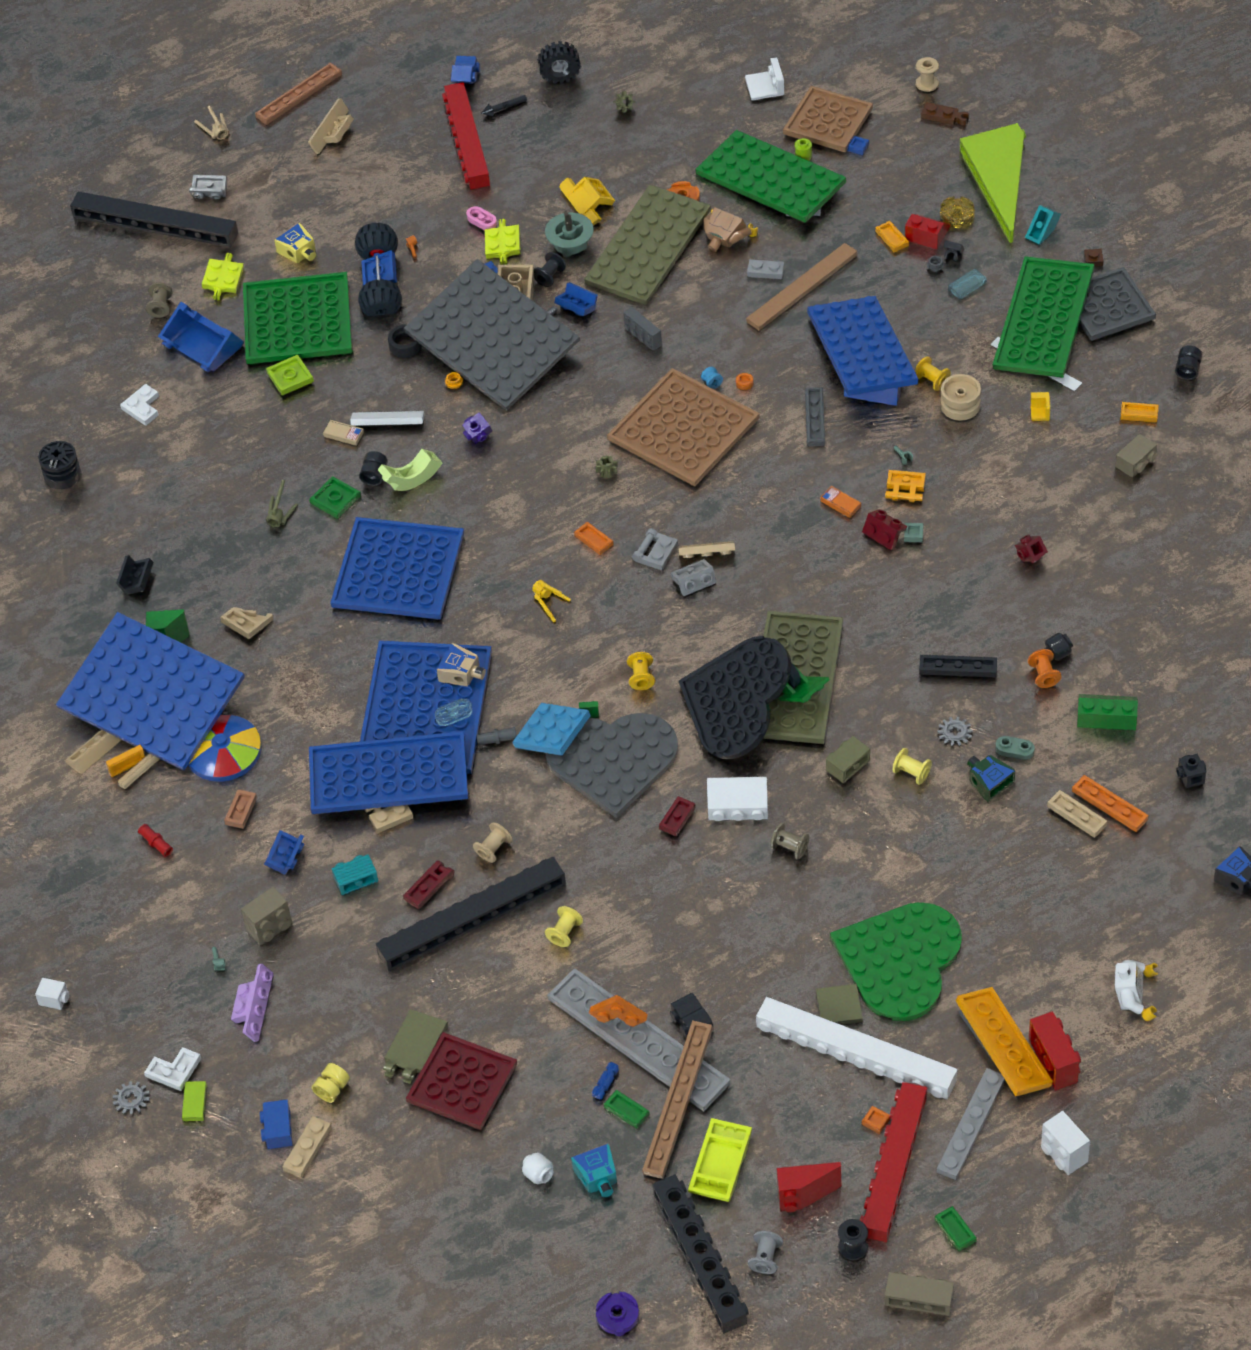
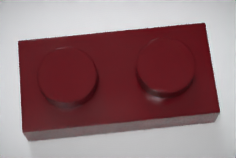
M678 796L660 822L659 829L677 837L695 810V803Z

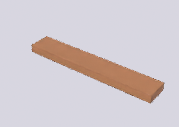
M330 62L255 113L256 118L265 125H268L341 76L342 70Z

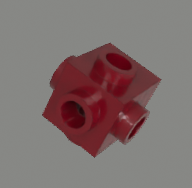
M1026 535L1015 545L1017 555L1023 562L1035 563L1048 553L1040 536Z

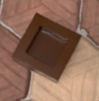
M1102 248L1085 249V263L1094 264V267L1103 266Z

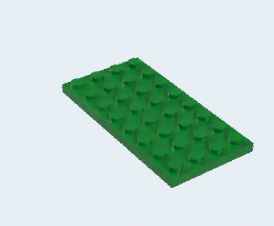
M735 130L695 169L696 174L805 223L847 182L846 177L739 130Z
M1024 257L992 364L993 369L1064 378L1094 273V264Z

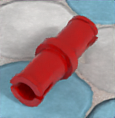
M143 824L138 829V833L148 841V844L152 848L155 847L164 857H168L172 853L173 847L163 840V836L160 833L154 832L149 825Z

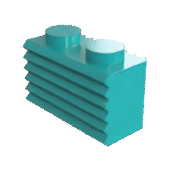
M369 854L356 856L349 862H340L331 868L333 878L341 895L378 882L377 871Z

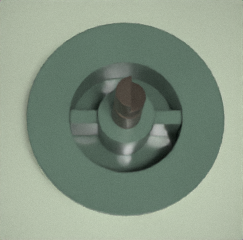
M566 211L553 217L545 227L547 240L564 257H569L587 249L588 241L594 232L593 224L589 218L579 213H567Z

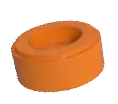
M741 373L737 375L736 387L738 389L749 390L753 387L754 380L751 374Z

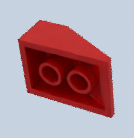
M841 1162L776 1168L780 1212L802 1210L842 1187Z

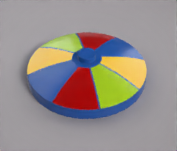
M220 715L188 764V767L197 776L217 782L233 780L246 774L255 766L261 754L262 745L257 729L252 723L242 717Z

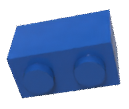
M288 1099L264 1102L263 1111H260L261 1124L264 1123V1129H261L262 1142L266 1141L268 1149L293 1146L291 1112Z

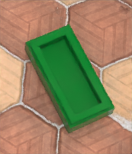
M617 1089L604 1103L605 1109L636 1129L650 1115L649 1110Z
M953 1206L935 1215V1221L958 1252L977 1242V1237Z

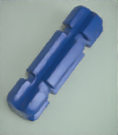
M613 1062L608 1063L607 1070L603 1072L597 1082L598 1086H595L592 1091L594 1098L599 1100L605 1095L604 1091L608 1090L614 1079L613 1076L619 1071L617 1064Z

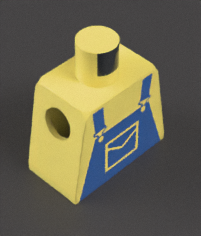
M300 223L274 240L276 252L295 263H299L305 258L312 261L316 257L314 239Z

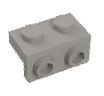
M193 175L192 188H189V192L194 198L203 199L204 197L212 199L226 197L228 178L227 176Z

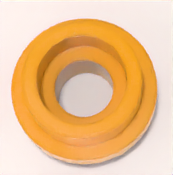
M451 372L447 375L445 384L448 388L456 389L463 384V378L459 373Z

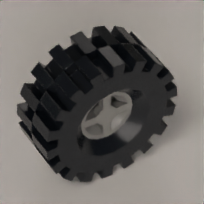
M558 41V44L552 42L551 46L547 44L545 49L542 48L540 50L541 54H538L537 59L539 71L542 78L546 79L547 82L550 83L551 80L553 84H557L558 81L563 83L565 80L569 82L570 78L574 79L576 77L575 74H579L581 63L578 50L574 48V45L571 44L569 46V42L562 44V41Z

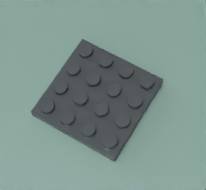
M1122 267L1092 277L1079 324L1089 339L1093 341L1156 319V313L1126 269Z

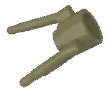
M285 480L281 481L275 504L274 496H271L266 522L272 527H279L280 524L285 525L288 517L298 506L295 503L285 516L283 511L278 508Z

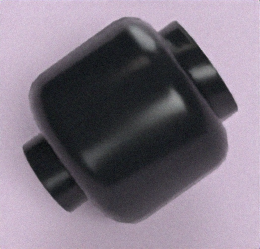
M1056 633L1045 640L1046 648L1044 649L1051 650L1054 654L1053 659L1060 661L1071 654L1073 644L1067 634Z

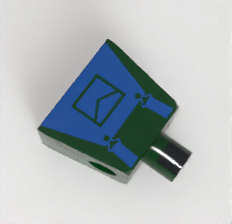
M988 755L981 761L977 757L972 756L967 762V765L971 768L969 780L987 802L991 801L1015 782V769L992 755Z

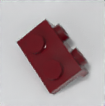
M877 509L868 513L862 533L886 548L893 550L896 547L900 533L906 531L907 526L902 524L899 519L889 516L886 511Z

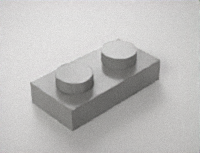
M749 259L747 277L782 279L784 262Z

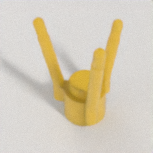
M538 580L533 585L534 598L539 601L551 620L556 622V619L542 598H548L553 593L568 602L571 599L543 580Z

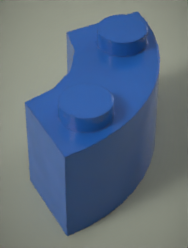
M456 56L455 65H452V83L464 82V84H473L476 82L477 72L480 73V62L477 61L476 56Z

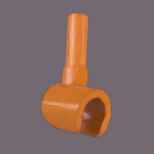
M412 235L406 238V246L410 248L413 259H416L417 255L414 246L418 243L415 236Z

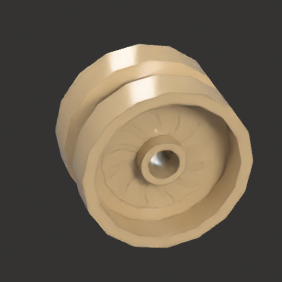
M955 374L946 378L941 386L940 406L942 412L947 417L959 421L974 417L979 412L981 406L980 383L974 377L966 374Z

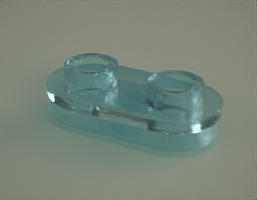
M458 699L441 706L435 712L436 722L439 725L448 726L463 720L472 714V704L467 699Z

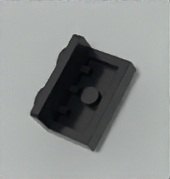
M130 555L125 556L116 584L126 595L144 591L154 562L150 558L134 561Z

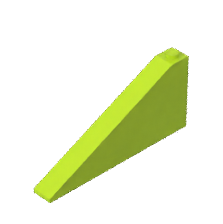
M1018 123L960 138V152L1009 243H1012L1014 238L1024 139H1026L1025 131L1020 128Z

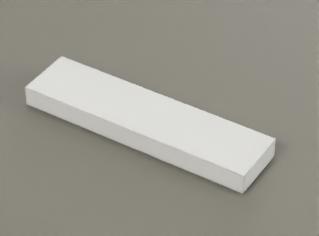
M424 411L352 413L350 420L352 426L423 424Z

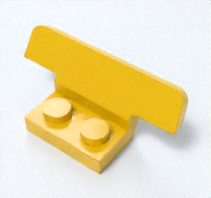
M583 177L575 184L571 178H566L559 186L577 212L589 218L593 226L602 220L595 211V208L599 204L612 206L615 202V199L599 179Z

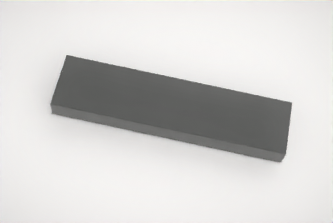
M823 387L805 388L807 447L825 446Z

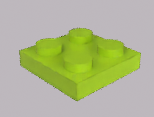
M298 355L266 368L268 376L282 396L314 382L313 376Z

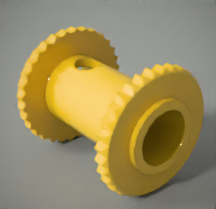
M929 356L922 358L915 368L918 379L922 377L927 378L933 382V389L940 391L943 381L951 376L950 369L945 368L941 371L931 365L932 359Z
M635 652L627 658V665L633 669V676L630 677L628 682L629 686L635 690H647L655 684V678L648 670V667L653 663V657L649 653Z

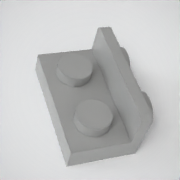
M705 559L671 572L672 580L679 585L683 596L716 583L713 567Z

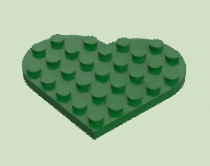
M916 902L830 933V939L854 984H857L858 992L866 1006L876 1015L892 1018V1021H909L924 1016L937 1004L942 990L940 971L950 966L957 958L961 948L962 934L957 920L947 910L931 903Z

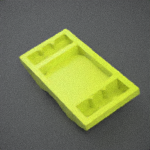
M711 1118L689 1184V1193L726 1202L730 1201L737 1184L742 1162L747 1153L752 1127Z

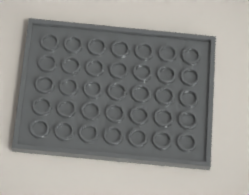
M478 259L404 327V331L506 411L580 341V337Z

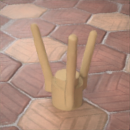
M208 106L210 114L215 121L212 131L199 121L195 120L194 122L210 134L213 139L223 140L230 132L226 126L224 116L220 113L222 122L220 123L211 106Z

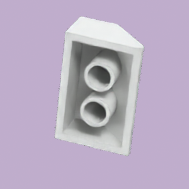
M767 777L707 778L709 820L740 821L768 819Z

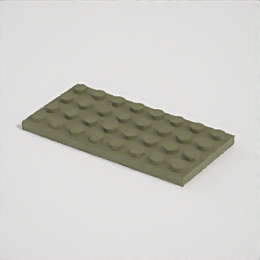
M649 185L585 277V284L647 306L703 223L704 218L711 211V205Z
M776 611L767 612L763 636L779 641L787 649L791 663L804 676L829 677L830 680L824 685L822 690L811 695V699L807 702L780 701L778 697L769 703L770 723L764 736L765 739L824 744L843 628V617Z

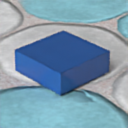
M854 136L848 145L847 151L863 155L869 145V140Z

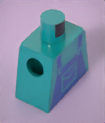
M609 1144L571 1157L572 1168L588 1192L593 1193L599 1190L602 1197H608L613 1194L614 1191L611 1185L617 1183V1176Z

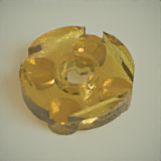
M955 196L949 197L941 203L940 217L954 228H960L975 217L974 203L960 196V199H955Z

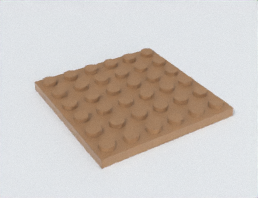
M672 368L607 434V440L681 480L696 486L756 423L760 415L758 412Z

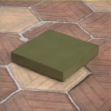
M857 984L816 989L821 1018L840 1025L863 1022Z

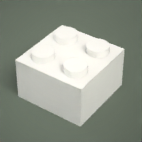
M1064 1111L1043 1123L1041 1148L1046 1155H1050L1054 1159L1056 1166L1060 1170H1064L1067 1175H1070L1088 1162L1090 1140Z

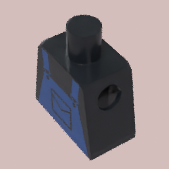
M1239 846L1215 869L1214 881L1239 895H1244L1251 888V856Z

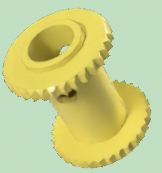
M903 748L896 756L892 770L893 773L903 770L915 776L916 784L920 785L927 778L932 762L930 759H927L922 763L908 756V749Z
M562 906L557 910L560 917L554 928H547L545 935L553 944L560 947H568L571 944V940L568 937L574 925L580 926L583 923V918L576 910Z

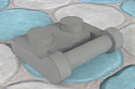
M649 528L641 546L633 553L632 559L638 563L663 571L678 546V539L660 534L655 529ZM652 540L656 541L649 555L645 556L644 553Z

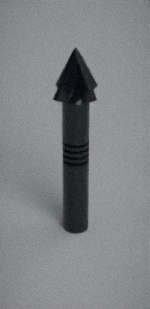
M522 95L494 106L488 104L481 114L493 116L494 112L527 101V97Z

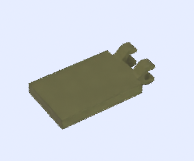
M410 1009L384 1057L386 1062L383 1068L386 1071L384 1076L393 1078L397 1068L401 1067L404 1068L402 1076L405 1078L403 1082L411 1085L416 1073L421 1072L441 1034L445 1033L448 1022Z

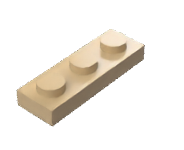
M734 541L678 546L679 555H683V558H692L694 554L700 553L702 556H712L713 552H720V555L731 554V551L735 550Z
M1061 790L1047 802L1048 808L1094 838L1107 826V820Z
M312 1116L282 1166L283 1171L302 1178L332 1128L331 1123Z

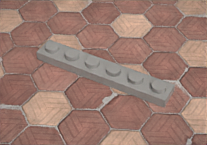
M986 1068L937 1167V1173L957 1180L1005 1083L1001 1073Z

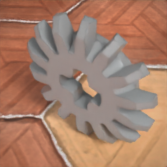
M949 717L950 721L943 720L945 725L939 724L938 727L942 730H937V732L942 734L939 738L945 739V744L951 740V746L954 745L955 741L961 746L960 740L967 743L968 740L965 738L969 739L972 737L969 734L973 732V729H968L971 727V724L965 725L967 720L960 721V717H957L956 720ZM954 728L957 729V731H961L958 732L957 735H953V733H951Z
M130 1081L128 1086H125L123 1083L121 1085L123 1087L122 1090L118 1088L115 1090L119 1094L113 1095V1098L117 1099V1101L113 1102V1105H119L116 1110L123 1109L122 1113L125 1114L130 1109V1114H133V1108H136L140 1112L139 1105L146 1107L147 1104L143 1102L150 1099L145 1097L149 1094V1090L144 1091L146 1086L143 1085L139 1088L140 1082L132 1085V1081ZM131 1094H134V1097L137 1099H134L131 1103H129L126 1097H130Z

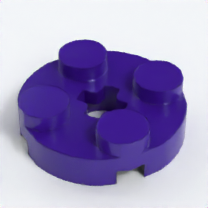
M626 1292L607 1293L596 1305V1320L599 1326L604 1331L616 1336H623L626 1332L632 1330L639 1320L640 1313L637 1301ZM613 1310H622V1315L617 1317L612 1312Z

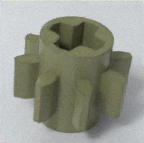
M622 91V96L616 94V101H613V103H616V110L622 108V113L627 112V109L633 110L632 105L635 103L632 99L633 94L627 95L626 91Z
M602 456L600 460H596V473H600L602 478H611L614 474H617L618 462L616 460L613 461L612 456Z

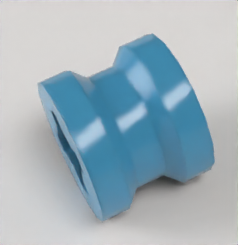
M708 367L701 373L702 381L712 389L718 388L723 382V377L715 367Z

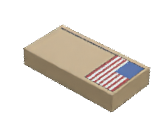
M330 420L323 432L326 438L356 446L364 434L363 428Z

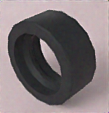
M406 324L396 326L388 334L389 349L392 354L400 358L412 357L422 349V345L416 340L408 345H398L395 343L400 338L411 337L404 331Z

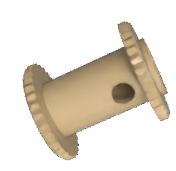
M925 57L916 62V69L921 73V76L915 82L919 90L930 92L938 87L939 80L934 76V73L939 68V63L936 59Z
M491 823L489 825L491 833L482 844L479 842L473 844L475 852L490 863L496 861L494 853L503 842H512L511 834L498 823Z

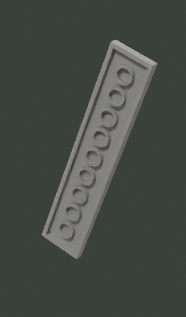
M575 968L547 995L548 1000L667 1086H671L684 1047L678 1041L648 1020L634 1027L627 1025L618 1017L605 1023L598 1021L589 1014L590 1006L609 999L613 995ZM703 1060L689 1101L704 1112L731 1084V1080Z

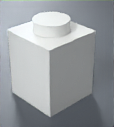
M42 978L35 996L40 1006L62 1010L64 1003H67L69 999V991L65 982Z

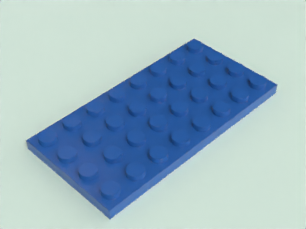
M876 296L807 307V313L848 396L918 384V377Z
M464 731L309 747L312 814L468 799Z

